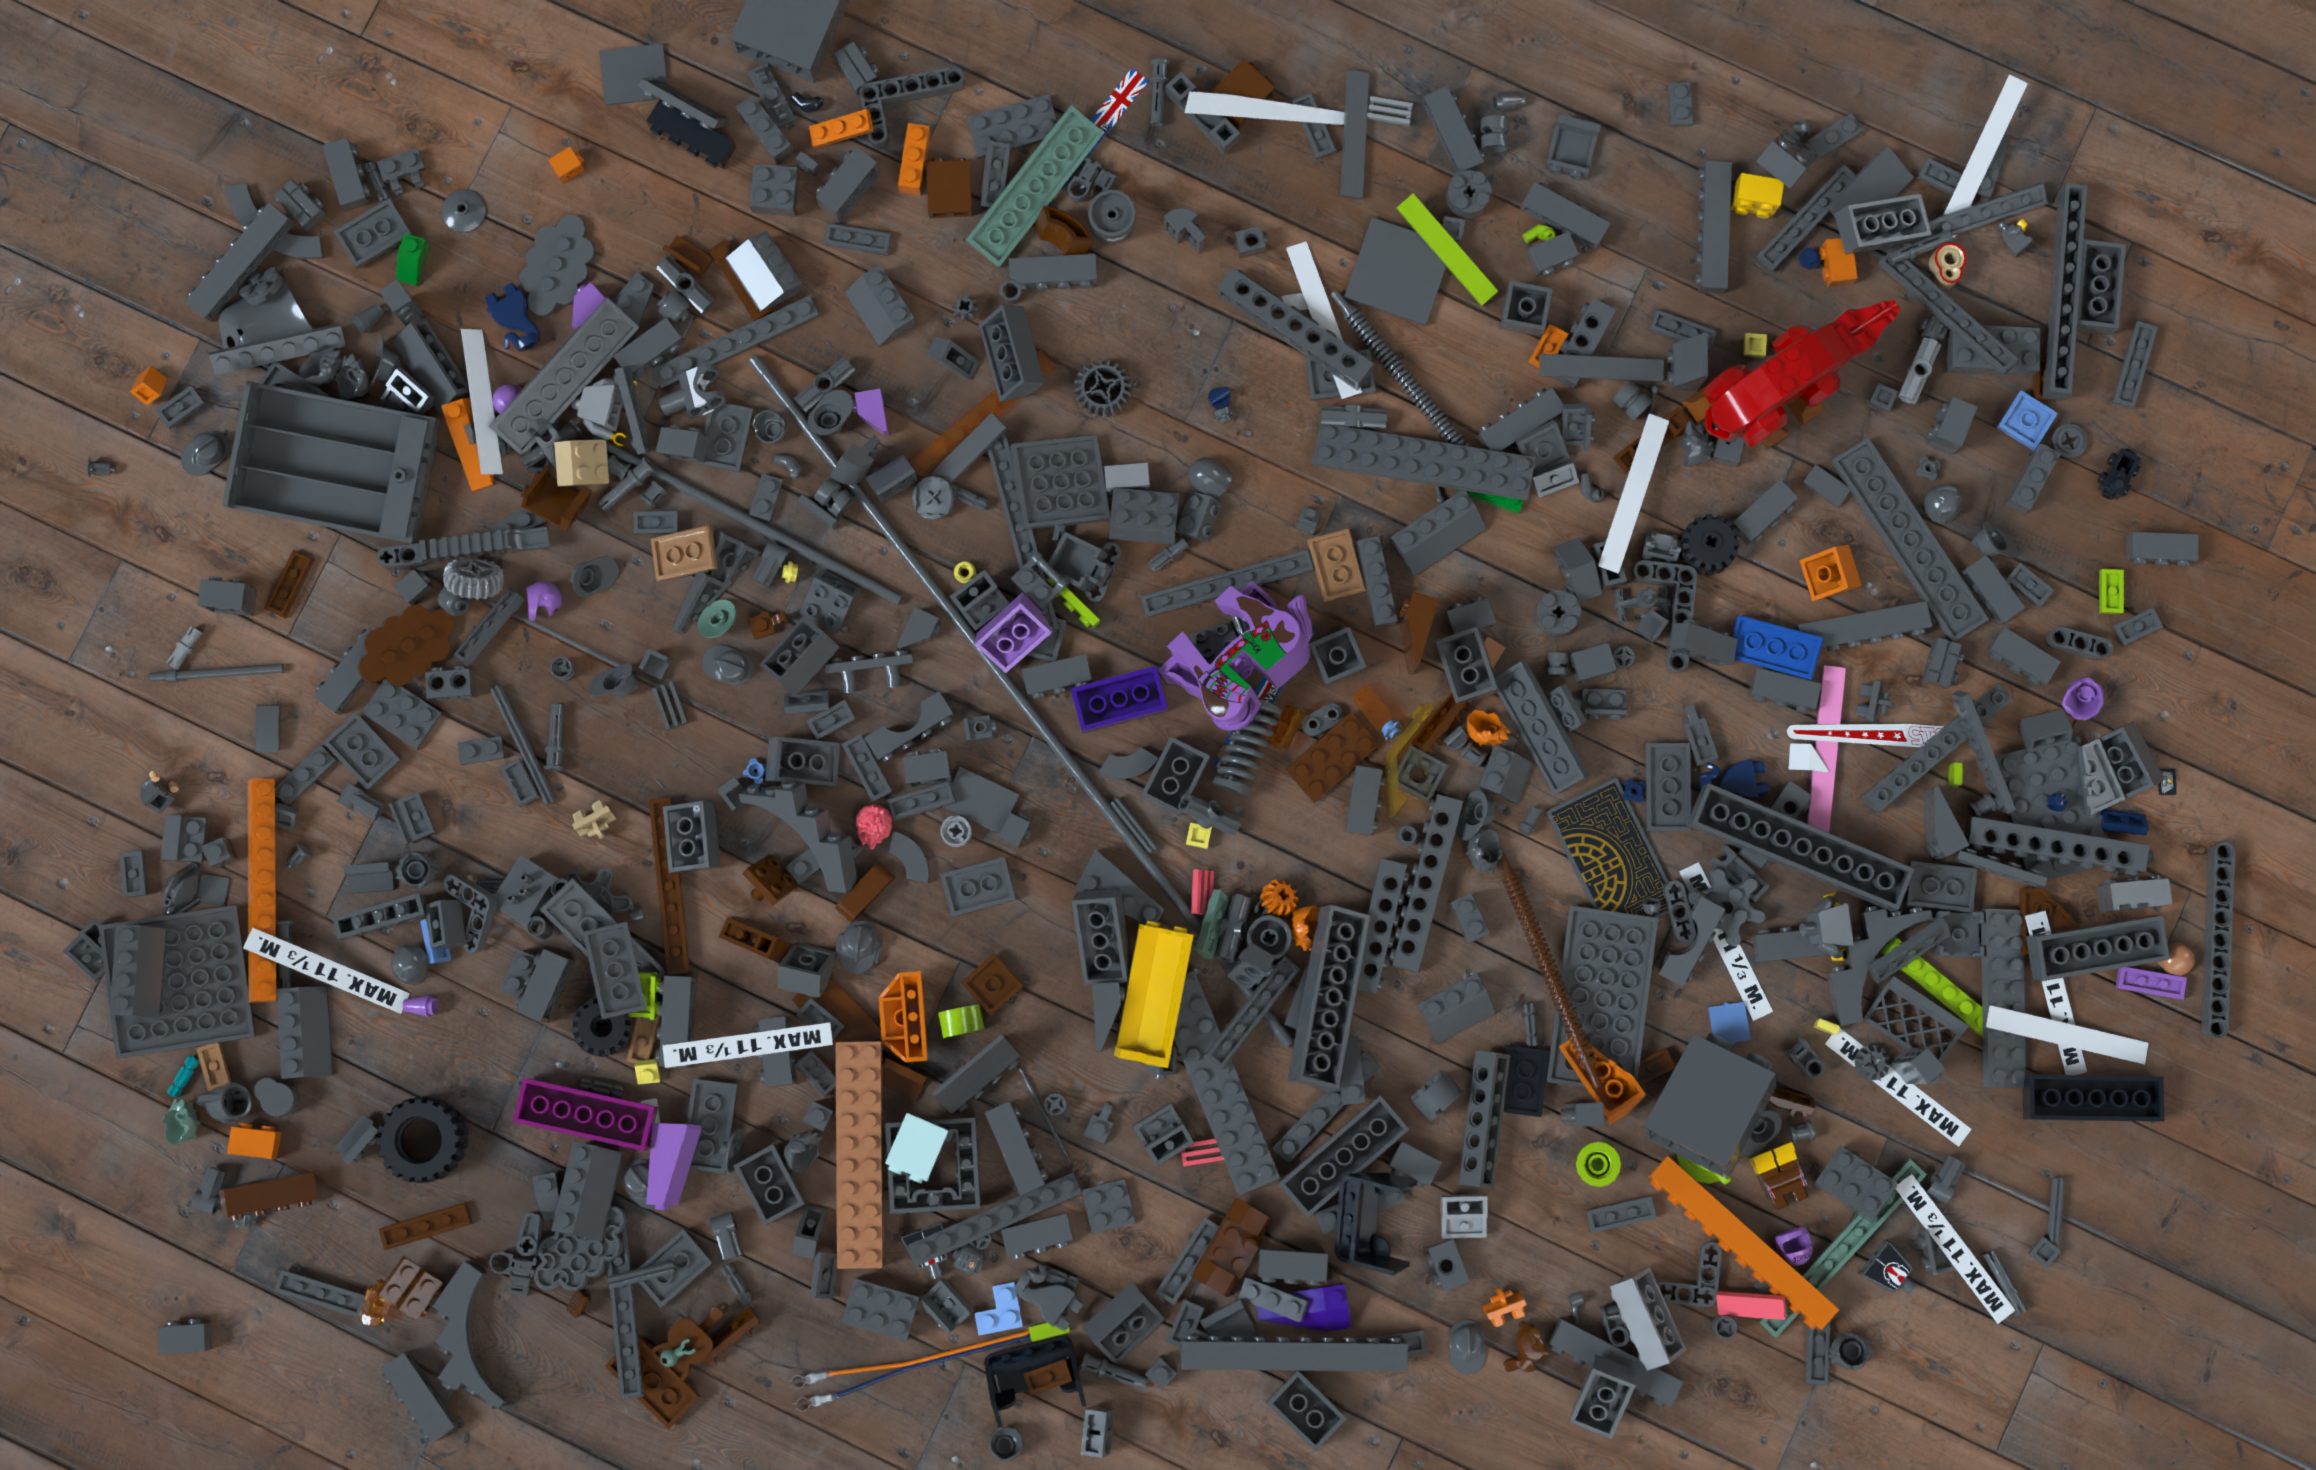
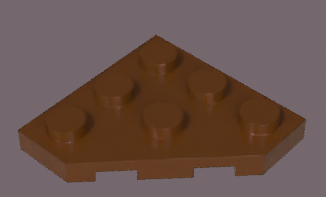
M2019 888V910H2021L2022 917L2021 939L2023 941L2021 954L2029 955L2026 936H2029L2025 916L2046 911L2051 932L2080 927L2066 910L2049 896L2050 894L2044 888Z

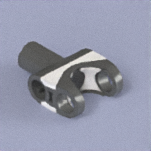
M707 364L683 372L679 376L681 389L659 399L664 414L668 416L686 408L689 417L698 418L721 407L726 400L724 393L721 391L706 392L708 385L719 376L718 368L715 365Z

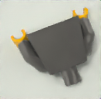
M1836 892L1824 895L1823 899L1814 906V912L1807 914V923L1800 924L1799 932L1802 936H1809L1811 945L1818 946L1821 951L1830 955L1832 961H1845V958H1843L1845 948L1841 947L1854 946L1848 903L1839 905V902H1836L1835 899Z

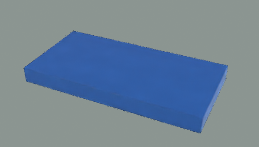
M1741 615L1737 617L1732 638L1738 639L1734 660L1808 680L1813 679L1824 637Z

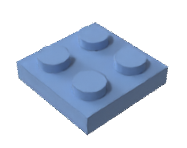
M2020 390L1996 428L2034 451L2058 413Z

